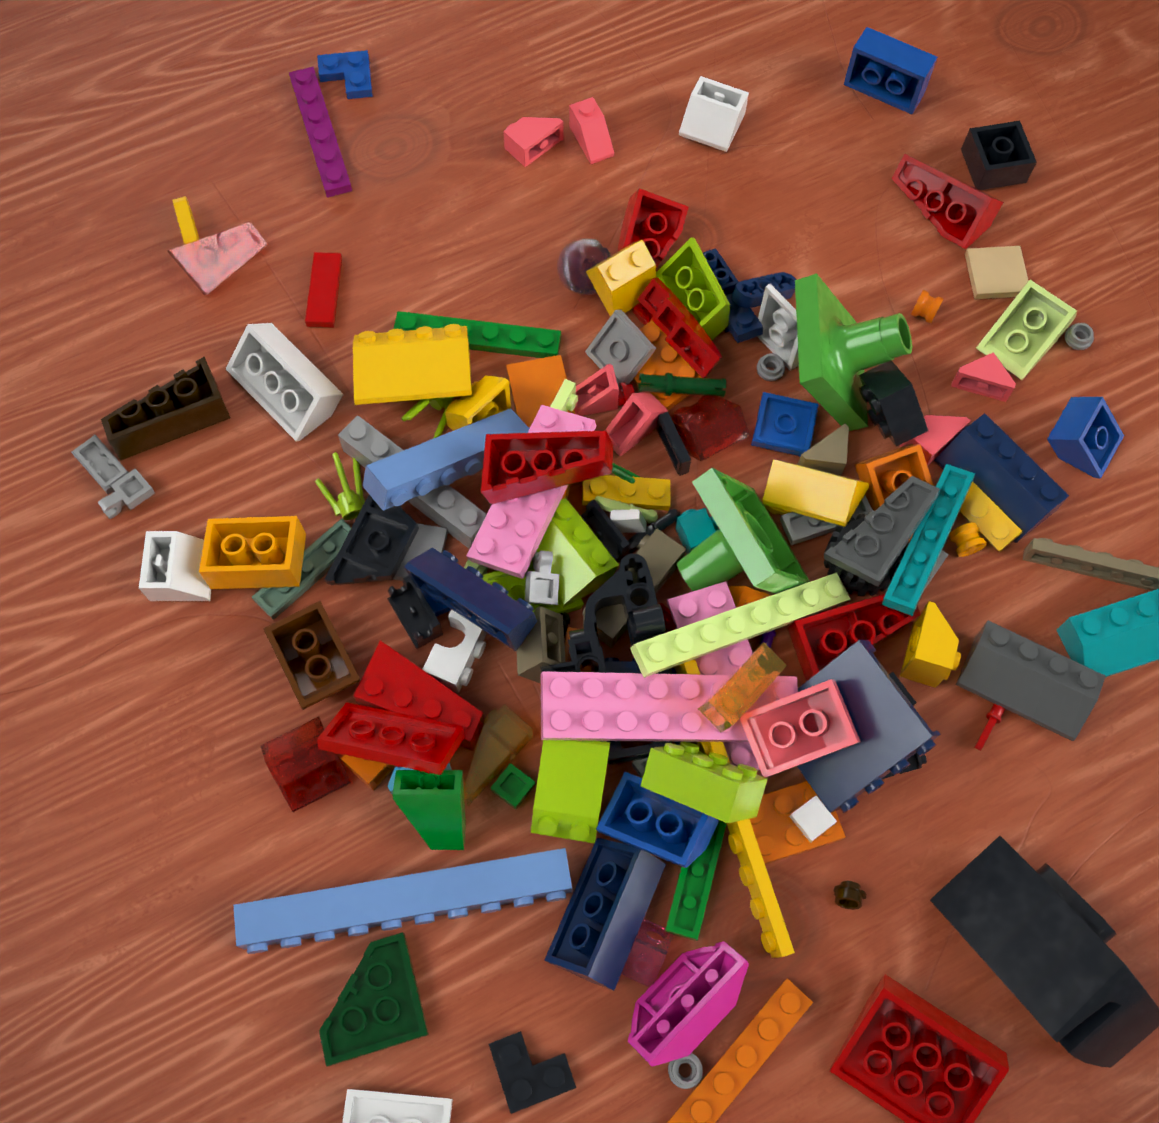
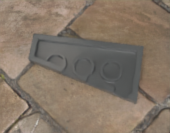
M911 476L885 499L884 504L876 511H871L859 526L846 533L842 537V541L834 548L830 547L824 553V559L879 587L936 500L940 489Z

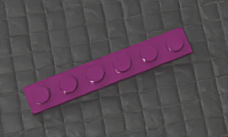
M314 67L289 72L327 198L351 192V183Z

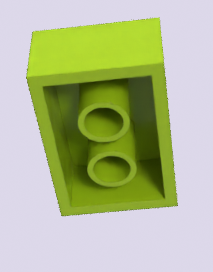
M681 741L680 745L665 743L663 747L650 749L641 787L728 824L757 817L767 778L757 775L758 770L744 764L732 765L727 763L728 758L726 756L712 752L707 755L699 751L700 747L690 742Z

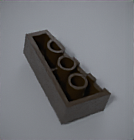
M205 357L197 360V366L187 372L182 369L174 374L175 379L164 386L159 387L156 385L149 389L147 396L141 400L133 399L101 419L107 439L120 461L231 418Z

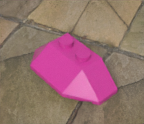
M725 941L716 943L715 946L702 947L682 953L636 1001L628 1043L652 1067L689 1056L736 1006L748 969V961Z

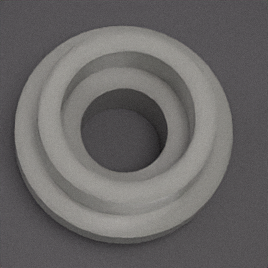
M1076 323L1065 332V341L1073 349L1084 350L1093 343L1094 332L1088 324Z
M770 353L759 359L757 373L764 380L776 381L784 374L785 364L779 355ZM767 367H772L774 370H768Z
M692 1053L687 1057L670 1061L668 1065L669 1078L679 1088L689 1089L696 1086L703 1075L701 1061ZM682 1063H687L691 1067V1074L686 1078L679 1074V1066Z

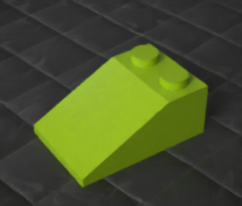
M543 740L531 833L595 844L610 742Z

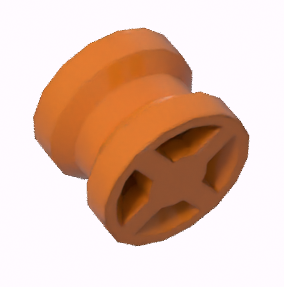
M923 290L911 315L914 317L921 316L925 318L926 322L931 324L943 298L939 296L934 298L929 295L928 291Z

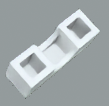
M451 610L448 616L450 626L461 630L465 634V638L461 644L452 648L435 643L422 670L453 692L459 693L462 685L467 686L472 677L473 669L471 666L474 659H480L484 652L486 642L483 640L487 633Z

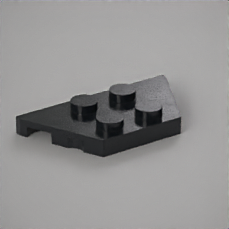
M368 495L324 580L331 586L393 580L419 530L417 523L402 509L401 505L393 506L383 511L374 499Z

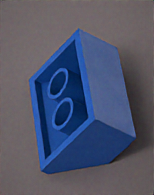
M624 772L596 830L687 868L706 850L719 820L641 787L642 778Z

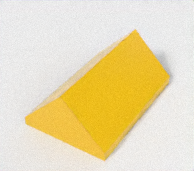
M773 459L763 496V504L846 527L867 492L869 483Z

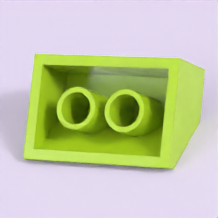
M691 237L656 272V277L676 295L711 340H713L728 326L730 303L695 238Z
M567 498L562 499L536 552L550 551L553 553L551 573L559 574L558 603L563 608L600 588L614 575L619 564ZM531 561L530 564H531V566H532V569L535 571V569H534V567H533V563H532V561Z

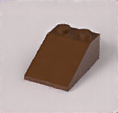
M321 601L263 628L302 710L361 681Z

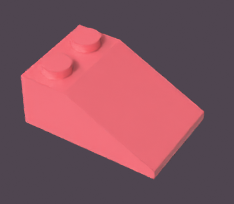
M833 679L739 715L761 774L765 778L861 742L837 683Z

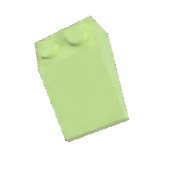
M1029 280L976 349L984 355L994 352L1007 371L1023 380L1076 318L1077 310L1032 280Z

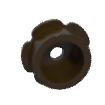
M843 881L841 885H837L833 889L836 896L835 903L842 908L851 910L862 907V899H866V893L860 890L861 886L853 881Z

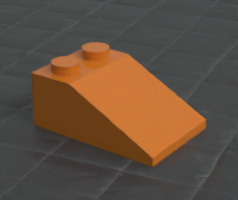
M921 444L905 445L855 464L859 480L869 483V488L865 495L874 511L884 504L885 499L911 476L933 485Z

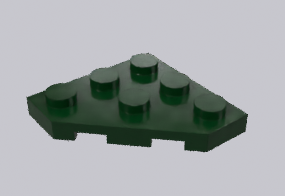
M404 932L370 942L354 974L352 973L339 995L332 1012L325 1019L319 1030L326 1067L429 1035Z

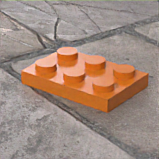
M652 320L639 329L656 347V350L633 378L637 386L638 383H641V380H639L640 373L665 376V373H672L673 376L702 378L665 341L667 335ZM650 392L668 411L690 395L672 393L671 396H664V393Z
M808 781L764 794L757 817L749 818L765 865L846 838L836 811L831 812L837 822L811 843L789 817L814 796L818 797Z

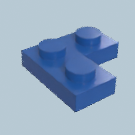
M368 50L317 55L320 82L345 80L347 99L373 97Z

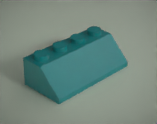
M1159 589L1069 617L1056 631L1070 659L1106 677L1159 660Z

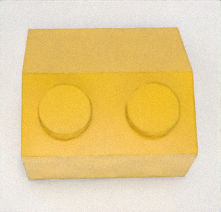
M640 240L590 268L586 273L611 317L615 310H622L626 313L640 303L637 299L650 281L656 278V264L643 240Z
M485 375L479 382L475 381L472 383V395L462 396L459 400L452 401L445 412L447 426L454 431L510 409L509 381L503 377Z
M928 601L920 612L921 615L913 622L900 677L936 688L943 679H948L951 670L956 671L961 653L957 652L959 644L957 636L934 602Z

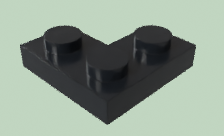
M521 1031L489 1043L511 1114L576 1088L565 1053L532 1066Z

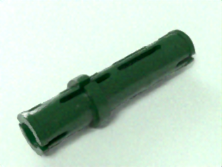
M641 373L639 375V380H641V383H638L639 392L664 393V396H671L672 393L724 397L726 391L723 390V388H726V379L673 376L672 373H665V376Z

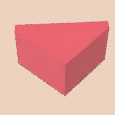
M993 352L960 367L952 381L951 387L1006 402L1015 389L1016 383Z
M607 364L576 386V395H578V401L574 408L576 415L585 416L618 409L619 388L613 365Z

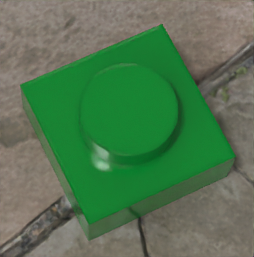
M510 763L491 786V791L516 810L534 788L536 782Z

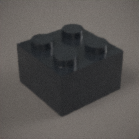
M1020 121L970 128L961 148L974 186L978 190L1027 183L1037 163Z
M892 361L882 363L859 375L863 385L859 387L860 394L865 403L869 402L871 409L867 410L873 425H878L884 439L889 437L895 446H898L928 431L912 383Z

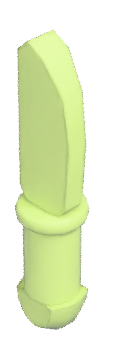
M600 496L595 497V501L603 510L611 512L613 510L639 509L647 523L655 522L658 519L657 512L652 509L647 510L636 507L633 504L628 505Z

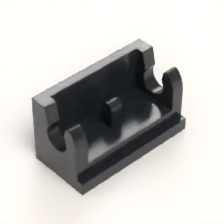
M594 499L587 504V510L580 516L616 562L619 563L623 557L629 554L630 543Z
M408 575L403 578L404 585L395 589L394 586H391L388 589L390 597L387 599L415 648L418 649L442 636L443 632L440 622L421 590L415 586Z

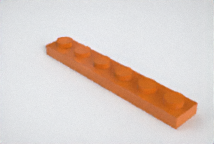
M786 978L666 1123H715L808 1010L813 1001Z

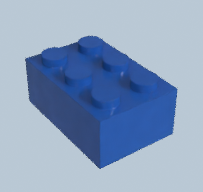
M866 27L853 47L843 85L909 114H913L925 94L938 57Z

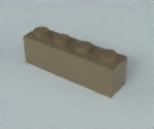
M658 528L651 536L647 534L643 537L637 547L639 551L636 553L641 555L647 562L655 594L678 568L677 561L683 558L686 552V548ZM629 568V571L632 573L633 584L637 583L638 572H635L634 568ZM635 596L631 599L638 606L647 603V599L643 596ZM622 604L600 608L596 612L598 639L612 648L627 630L624 607ZM584 609L583 612H582V615L584 616V617H583V628H584V622H585V609Z

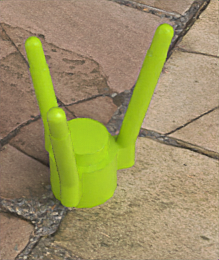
M454 397L421 399L402 416V420H411L428 404L437 410L445 408L433 439L437 438L443 432L447 422L445 412Z
M334 452L332 456L344 492L338 495L339 500L336 502L320 479H316L315 483L332 506L335 516L341 515L343 520H351L357 518L365 503L359 462L352 457L356 486L355 494L354 490H350L339 455Z

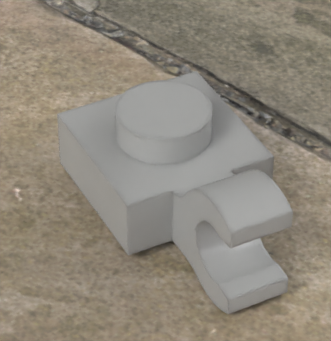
M133 469L111 484L114 492L102 498L98 504L106 516L112 519L121 512L124 505L132 510L155 494V492L136 469Z
M550 551L536 552L532 559L535 572H526L525 601L528 603L558 605L559 574L551 573L553 553Z

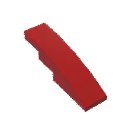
M658 277L653 278L637 300L653 315L651 320L667 335L665 341L702 378H706L721 360L722 355L705 330L676 295Z

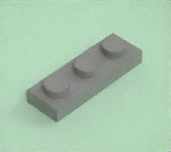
M864 495L852 515L855 520L858 514H865L867 516L873 511L866 495ZM794 512L781 515L780 518L782 527L791 545L834 532L838 526L837 524Z

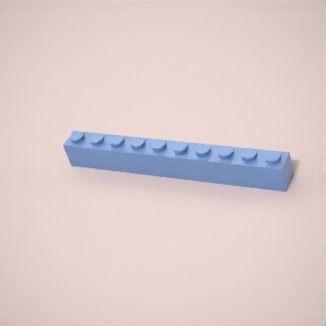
M566 848L235 904L233 906L236 946L244 950L247 949V954H255L268 951V945L281 943V948H290L302 945V939L314 938L315 942L334 940L335 934L348 932V936H359L368 934V928L381 926L383 931L401 928V922L415 920V925L435 922V916L448 914V919H457L468 916L469 910L481 909V913H492L500 911V905L514 903V907L519 908L533 905V899L546 897L547 902L564 900L567 898V893H572Z

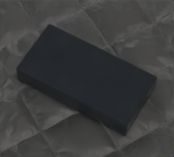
M669 413L660 414L656 430L679 476L689 473L691 458Z

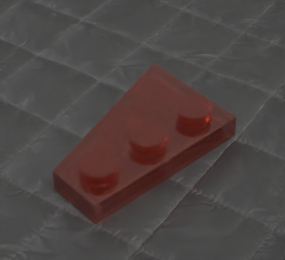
M249 222L176 247L167 252L204 295H208L268 244Z

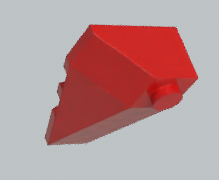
M904 154L892 177L893 181L906 196L918 206L926 219H929L937 228L939 234L964 249H967L990 228L1004 203L907 154Z
M639 188L629 198L617 252L630 244L643 240L657 268L673 243L682 233L689 207Z

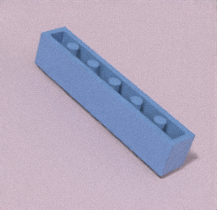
M511 408L366 465L362 486L383 511L393 506H400L407 500L419 495L424 496L433 489L443 485H450L457 479L467 475H474L483 469L486 434L528 433L530 428Z

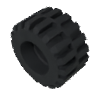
M858 514L856 520L852 516L846 527L838 525L827 544L825 552L830 547L834 548L842 541V537L851 529L854 530L864 521L865 514ZM906 548L902 550L879 587L827 560L824 561L825 568H830L827 575L837 572L844 587L847 588V593L852 594L853 591H857L858 596H865L866 592H869L870 596L876 595L879 590L883 592L888 588Z

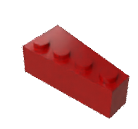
M606 430L486 434L481 493L492 505L611 474L613 443Z
M885 594L794 621L787 629L806 682L858 640H869L874 646L911 623L921 615L918 605L913 616L882 605Z
M381 640L379 641L354 694L357 704L465 726V738L459 746L473 751L485 725L483 712Z

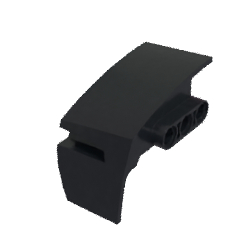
M1001 836L997 837L930 899L934 906L1056 1042L1059 1041L1073 1057L1088 1064L1111 1068L1159 1027V1007L1124 962L1106 944L1117 935L1113 928L1048 864L1045 863L1035 871Z

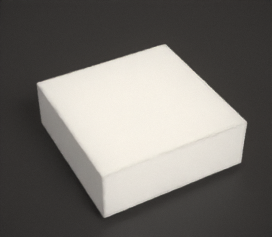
M639 509L611 511L610 519L621 533L646 532L647 523Z
M814 796L789 816L810 843L837 822L817 796Z

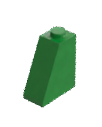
M396 770L392 793L393 800L431 850H464L466 817L463 771L444 770L441 775L419 770Z

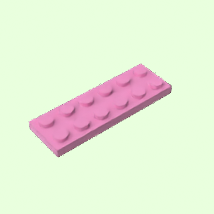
M541 405L528 433L594 431L596 423L595 420ZM568 485L492 504L466 555L468 560L523 579Z
M726 581L667 600L676 629L736 608ZM748 640L695 659L700 675L761 676ZM723 742L732 765L744 764L760 770L749 742Z

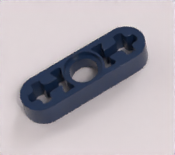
M779 272L743 280L737 283L731 298L735 304L743 308L761 306L764 289L768 284H771L785 299H790L795 293V280L797 279L791 274Z

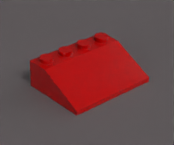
M884 974L863 1007L835 1058L830 1072L906 1123H974L1008 1073L1009 1064L1006 1052Z

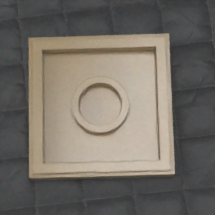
M1020 246L968 248L965 252L974 299L1016 297L1029 281Z

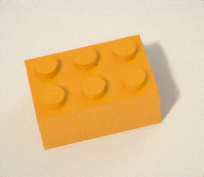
M297 516L208 519L199 573L210 589L300 587L306 532Z

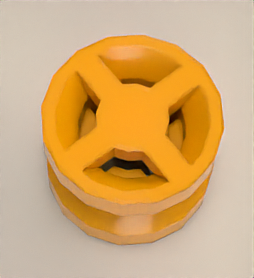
M975 522L959 526L949 533L951 541L957 545L956 552L959 557H966L977 553L987 545L984 538L979 537V528Z

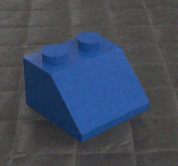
M1071 397L1047 440L1060 460L1094 478L1101 479L1124 434L1103 397Z

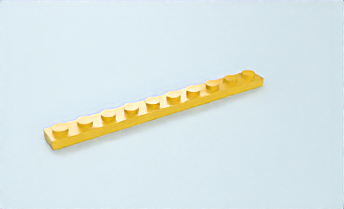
M695 659L674 666L676 674L700 675ZM697 742L700 752L707 755L710 752L726 756L728 758L727 763H730L723 742ZM750 819L727 823L730 832L728 836L729 845L732 852L738 856L741 865L739 875L744 886H748L752 898L750 900V908L753 916L757 920L759 919L763 931L761 933V941L767 953H770L771 958L785 957L795 953Z

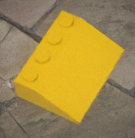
M450 324L444 328L433 329L423 326L409 331L402 329H392L384 333L364 331L359 335H354L353 383L355 405L472 395L467 326Z

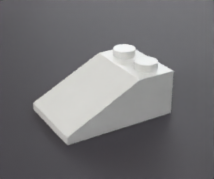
M768 284L765 287L758 316L759 321L763 325V335L757 337L773 354L779 355L785 366L792 371L799 366L796 309L771 284Z

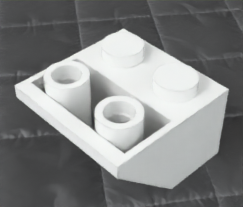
M700 76L691 93L679 135L727 152L745 115L749 92Z
M146 531L139 589L149 601H210L211 589L199 573L204 544L203 539L177 531Z

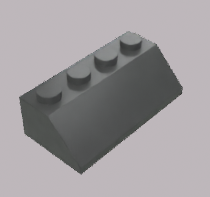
M988 620L974 638L956 685L1074 741L1098 701L1106 676Z

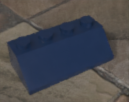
M985 413L967 426L934 460L943 470L946 464L975 473L973 482L1022 530V533L1013 540L1015 543L1019 542L1056 512L1069 497Z
M432 547L407 562L404 568L417 588L514 651L518 650L537 623L536 616L532 612L534 610L533 606L521 598L515 601L507 596L509 592L496 582L490 585L482 579L484 576L475 568L468 566L465 569L457 563L459 560L446 550L440 553Z
M597 837L544 961L591 983L614 991L666 864L650 853L634 846Z

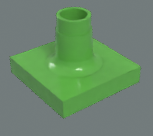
M817 273L795 280L800 384L841 426L846 424L849 427V431L868 427L867 403H865L859 391V387L863 386L859 375L865 372L864 369L894 360L896 357L912 352V339L907 321L901 313L885 318L879 317L857 323Z
M714 468L709 469L692 481L719 527L716 532L693 548L689 554L677 561L679 572L692 591L727 582L745 571L754 587L776 594L810 582L754 488Z

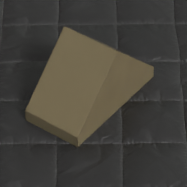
M846 424L842 425L801 454L798 465L841 476L847 464L849 427Z

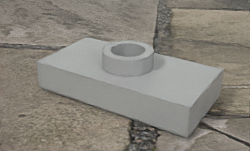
M96 435L71 452L108 495L114 491L111 484L129 473Z

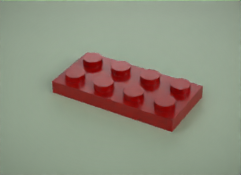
M346 702L317 738L318 749L441 775L465 738V726Z

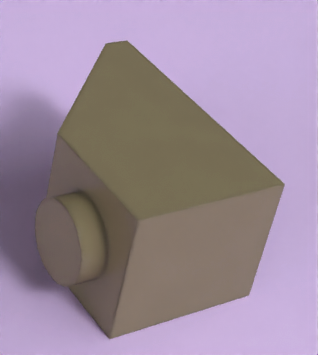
M539 606L534 611L537 623L517 650L518 676L541 683L540 667L566 661L563 615Z

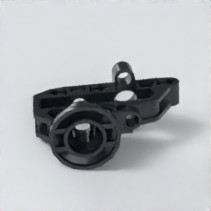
M631 553L623 557L619 570L588 598L585 606L584 629L569 631L570 640H568L571 661L540 667L541 673L581 672L585 666H594L598 673H607L602 646L599 644L596 612L603 607L623 605L631 647L636 643L665 633L663 611L661 605L657 604L652 577L647 562L641 555ZM629 568H634L635 572H638L637 583L633 584V577ZM635 596H643L647 599V603L638 606L631 599ZM634 658L637 673H641L638 664ZM672 668L656 674H673ZM604 741L610 742L607 765L647 759L651 748L663 747L665 743H672L673 741H651V744L630 748H622L621 741Z

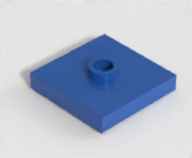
M763 392L751 446L801 456V454L810 449L819 404Z

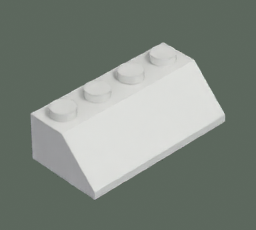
M272 323L247 324L226 367V370L295 441L302 440L330 418L343 396V393Z

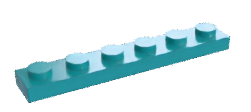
M946 464L936 485L940 489L939 495L915 530L884 596L882 605L913 616L970 489L975 473Z

